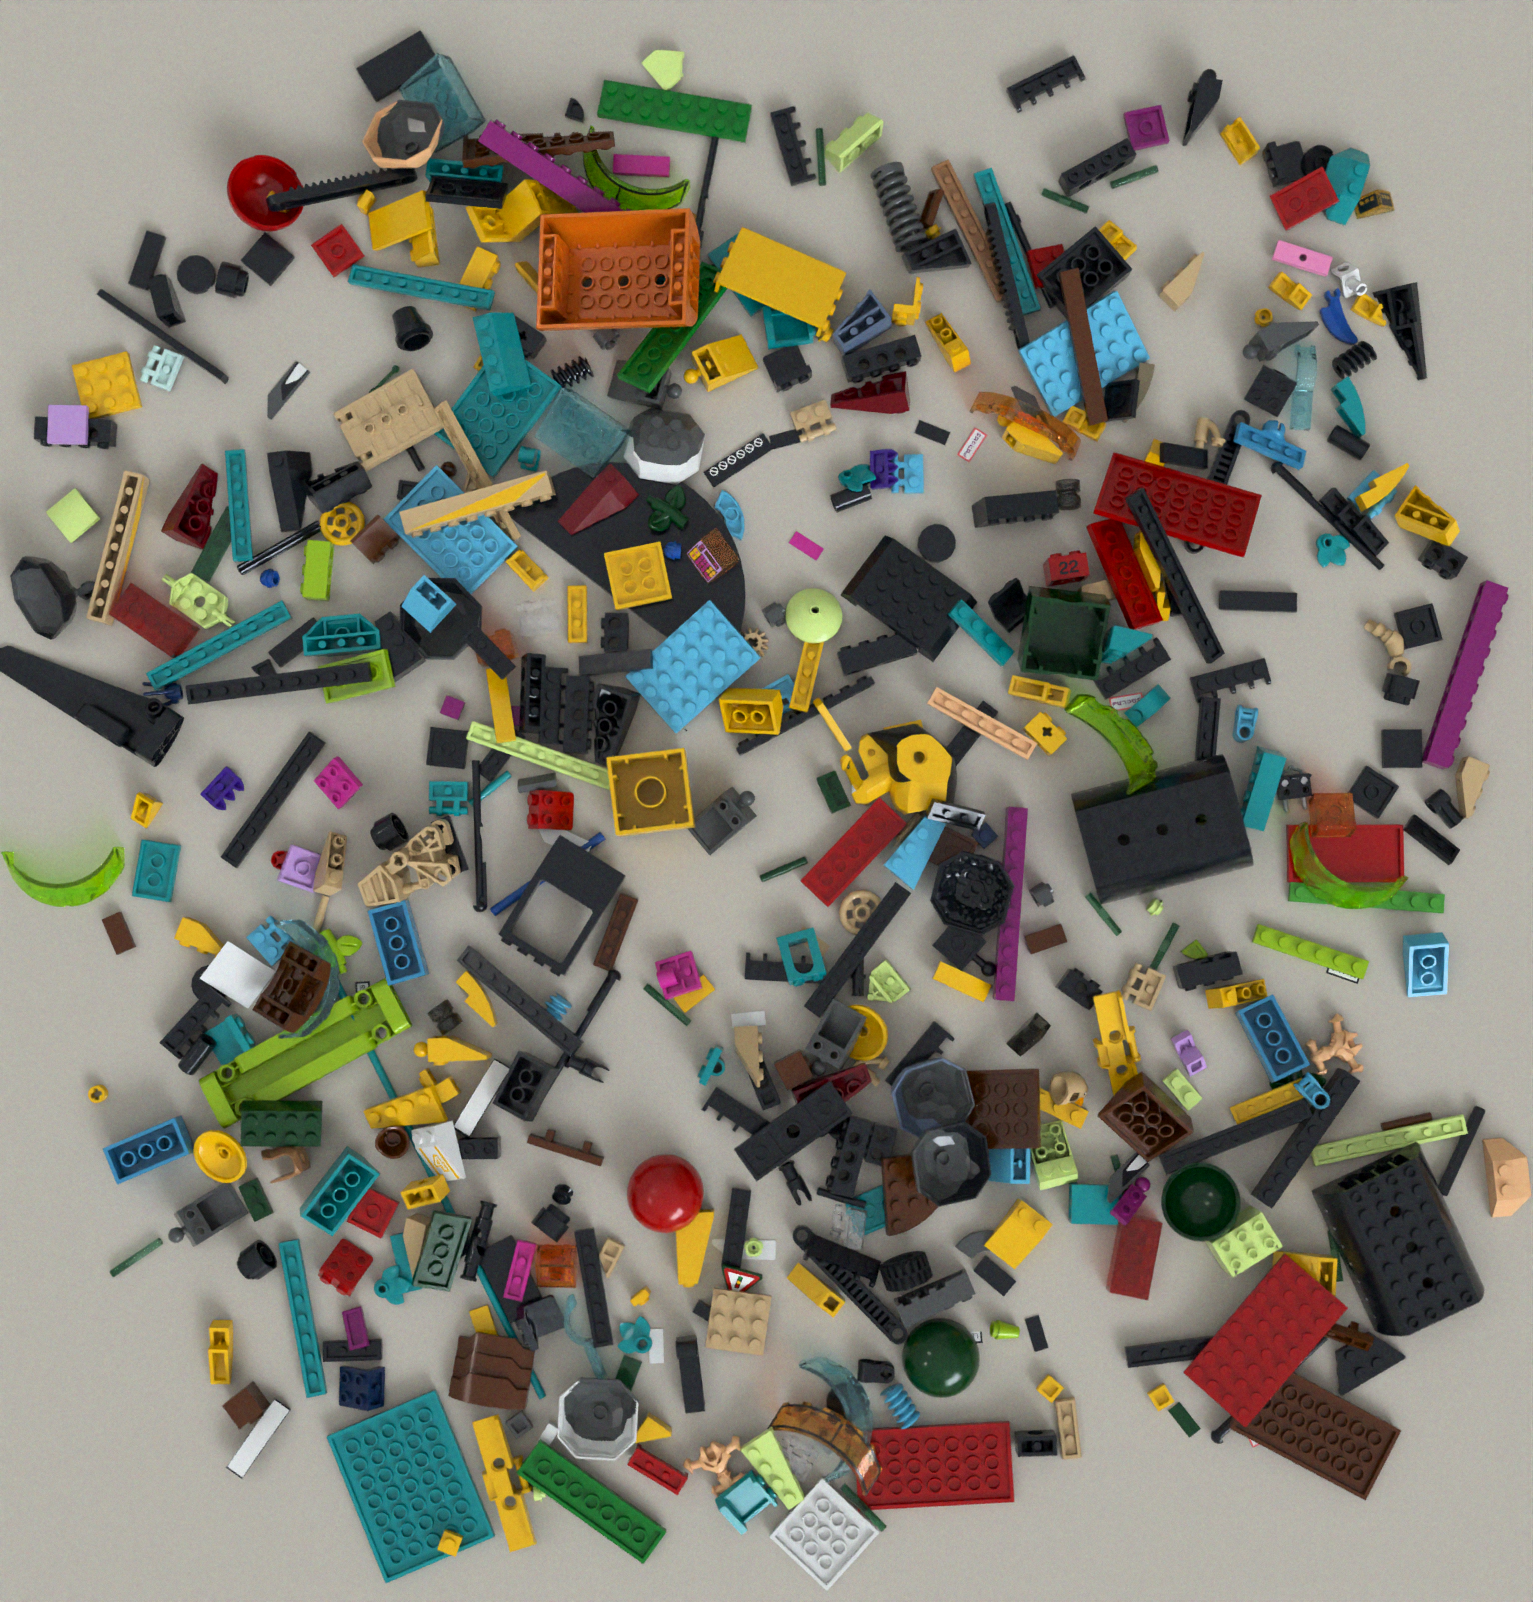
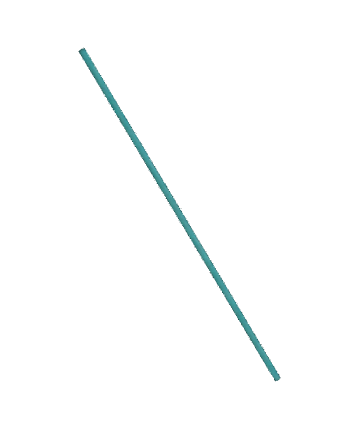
M340 980L332 982L340 1000L347 997ZM375 1051L368 1052L367 1054L390 1100L396 1098L397 1095ZM412 1125L403 1126L428 1177L435 1176L415 1148L412 1140ZM446 1195L441 1200L445 1211L456 1214ZM480 1265L477 1275L508 1337L517 1338L482 1265ZM532 1369L531 1384L538 1398L542 1399L546 1394Z

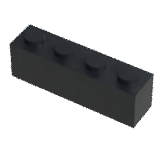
M895 632V635L888 637L887 634L876 638L877 641L869 642V640L859 642L857 647L851 648V645L842 647L840 652H837V657L842 674L846 676L914 656L918 653L917 649L913 644Z

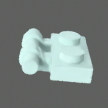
M154 345L152 351H149L147 355L148 361L146 366L141 370L140 381L147 383L149 377H153L150 384L170 392L184 357L167 349H164L162 355H159L161 348ZM158 361L159 363L156 368V371H153L155 362Z

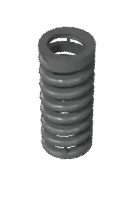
M891 162L878 167L870 176L874 180L873 185L877 189L876 194L880 198V206L884 208L883 214L887 218L886 223L890 227L889 232L893 236L892 241L896 252H907L926 243L928 238L925 231L920 232L924 226L922 223H916L920 219V214L914 213L917 210V205L910 204L914 200V196L908 194L911 188L909 185H904L908 179L905 176L903 164L901 162Z

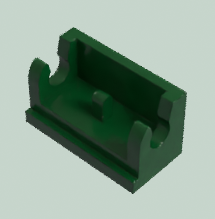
M836 771L816 778L831 814L851 806Z

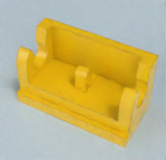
M1241 117L1235 119L1230 126L1229 124L1226 125L1220 133V136L1239 165L1256 156L1260 150V146Z
M518 550L506 561L507 565L533 592L549 578L523 550Z

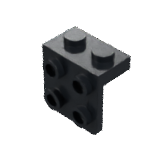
M1273 141L1266 145L1262 151L1263 159L1266 162L1268 176L1273 187L1297 181L1305 176L1302 170L1304 154L1299 141L1277 146L1276 142Z
M798 345L782 348L763 358L764 365L777 393L787 391L798 383L803 384L812 378V370L809 365H806Z
M1014 578L1008 581L998 593H994L990 597L988 604L993 617L1008 633L1023 622L1027 595L1024 594L1020 580Z
M553 1295L545 1296L516 1308V1327L518 1330H522L523 1342L525 1346L529 1345L531 1352L539 1349V1337L566 1326V1321Z

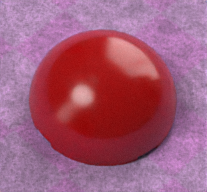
M254 155V157L241 160L232 169L227 182V196L232 210L242 222L254 229L272 232L282 230L294 223L300 216L303 206L292 208L287 214L280 211L271 212L266 203L268 194L271 191H274L276 194L287 192L290 187L296 190L297 185H300L302 188L304 187L297 177V173L282 160L268 155Z
M671 1154L656 1155L643 1161L632 1173L627 1187V1202L634 1218L645 1228L658 1233L675 1232L689 1225L698 1215L704 1198L703 1183L698 1171L684 1158Z

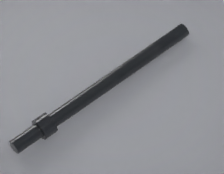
M1007 202L1005 207L1012 227H1014L1026 254L1028 250L1032 249L1020 224L1022 221L1019 215H1016L1012 203ZM1044 287L1041 288L1048 307L1056 306Z

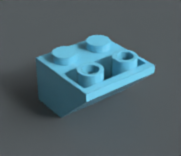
M423 575L410 589L401 607L431 633L455 607L456 603Z
M989 1149L991 1177L988 1181L1030 1184V1149Z

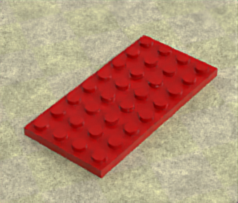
M1113 452L1093 514L1139 527L1125 498L1137 489L1144 488L1167 536L1244 558L1262 495Z
M1284 1253L1183 1373L1246 1428L1348 1307Z
M1009 1421L909 1426L906 1429H900V1427L854 1429L869 1444L880 1466V1475L877 1478L879 1470L874 1456L866 1444L854 1433L855 1466L865 1481L867 1492L869 1491L866 1496L862 1480L856 1472L858 1511L1015 1502Z

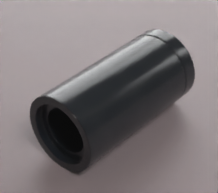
M1339 425L1334 427L1327 439V442L1359 461L1370 447V443Z
M864 483L861 492L851 491L847 488L831 494L830 499L836 513L871 500L872 495L868 484Z
M200 1034L178 1063L179 1068L188 1075H194L217 1045L216 1041L207 1034Z

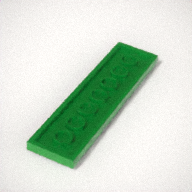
M604 80L597 117L710 137L716 136L722 139L746 143L752 105Z
M702 261L699 267L698 319L696 323L690 327L652 328L617 374L620 380L647 393L652 391L728 289L720 286L718 293L714 291L716 284L713 281L716 273H721V269Z
M541 1439L517 1470L516 1474L642 1564L645 1563L666 1533L664 1527Z

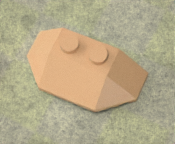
M1503 1138L1482 1139L1491 1217L1512 1216L1531 1197L1527 1156Z

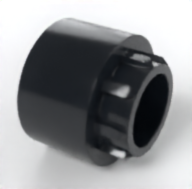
M222 261L217 274L215 292L231 298L244 296L248 287L249 273L244 271L242 266Z
M1387 673L1382 691L1385 692L1383 698L1387 701L1408 706L1411 699L1416 697L1420 681Z
M390 813L374 822V827L370 831L373 842L380 850L387 849L392 851L409 840L403 822L394 813Z
M549 1204L546 1209L542 1207L531 1223L558 1243L569 1228L567 1224L570 1221V1217L553 1204Z
M261 1240L255 1241L241 1251L237 1261L240 1273L249 1280H259L277 1267L274 1253Z

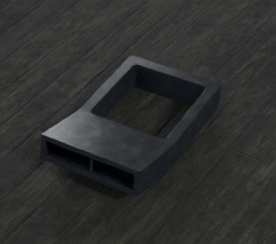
M559 835L498 935L502 937L501 941L511 946L513 943L519 947L517 951L526 957L528 953L535 957L533 961L542 967L544 964L551 967L550 972L558 977L561 974L565 976L623 883L626 875ZM542 881L549 883L592 910V915L562 963L556 962L512 934L514 926Z

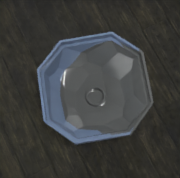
M943 1057L920 1061L904 1068L891 1087V1096L900 1128L916 1137H919L925 1129L966 1121L975 1106L966 1069Z

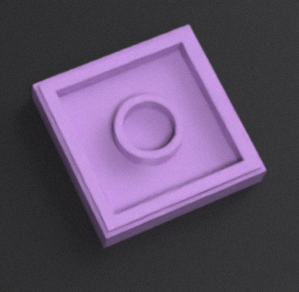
M48 405L47 443L88 445L89 407L87 405Z
M290 844L277 880L314 893L315 872L321 854Z

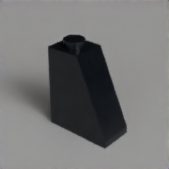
M158 274L153 279L148 280L157 318L168 328L186 322L171 279L166 274Z

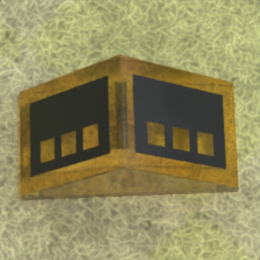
M1377 189L1361 196L1354 209L1356 218L1361 219L1394 211L1390 192Z

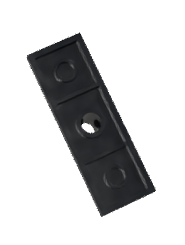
M829 1080L734 1148V1151L757 1182L850 1116L852 1111ZM797 1125L799 1130L791 1133L788 1131V1126Z

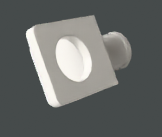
M1345 262L1331 269V272L1341 279L1343 296L1345 298L1355 294L1360 296L1365 294L1367 291L1366 284L1360 281L1357 267L1349 262ZM1343 268H1349V269L1346 270V271H1342V272L1339 271V270H1341V269H1343Z

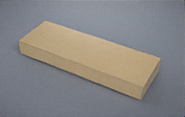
M1075 1398L1055 1399L1062 1460L1082 1458Z

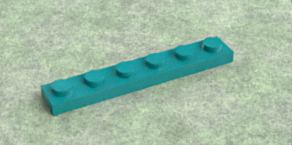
M244 449L225 451L232 557L234 562L253 561L246 452Z

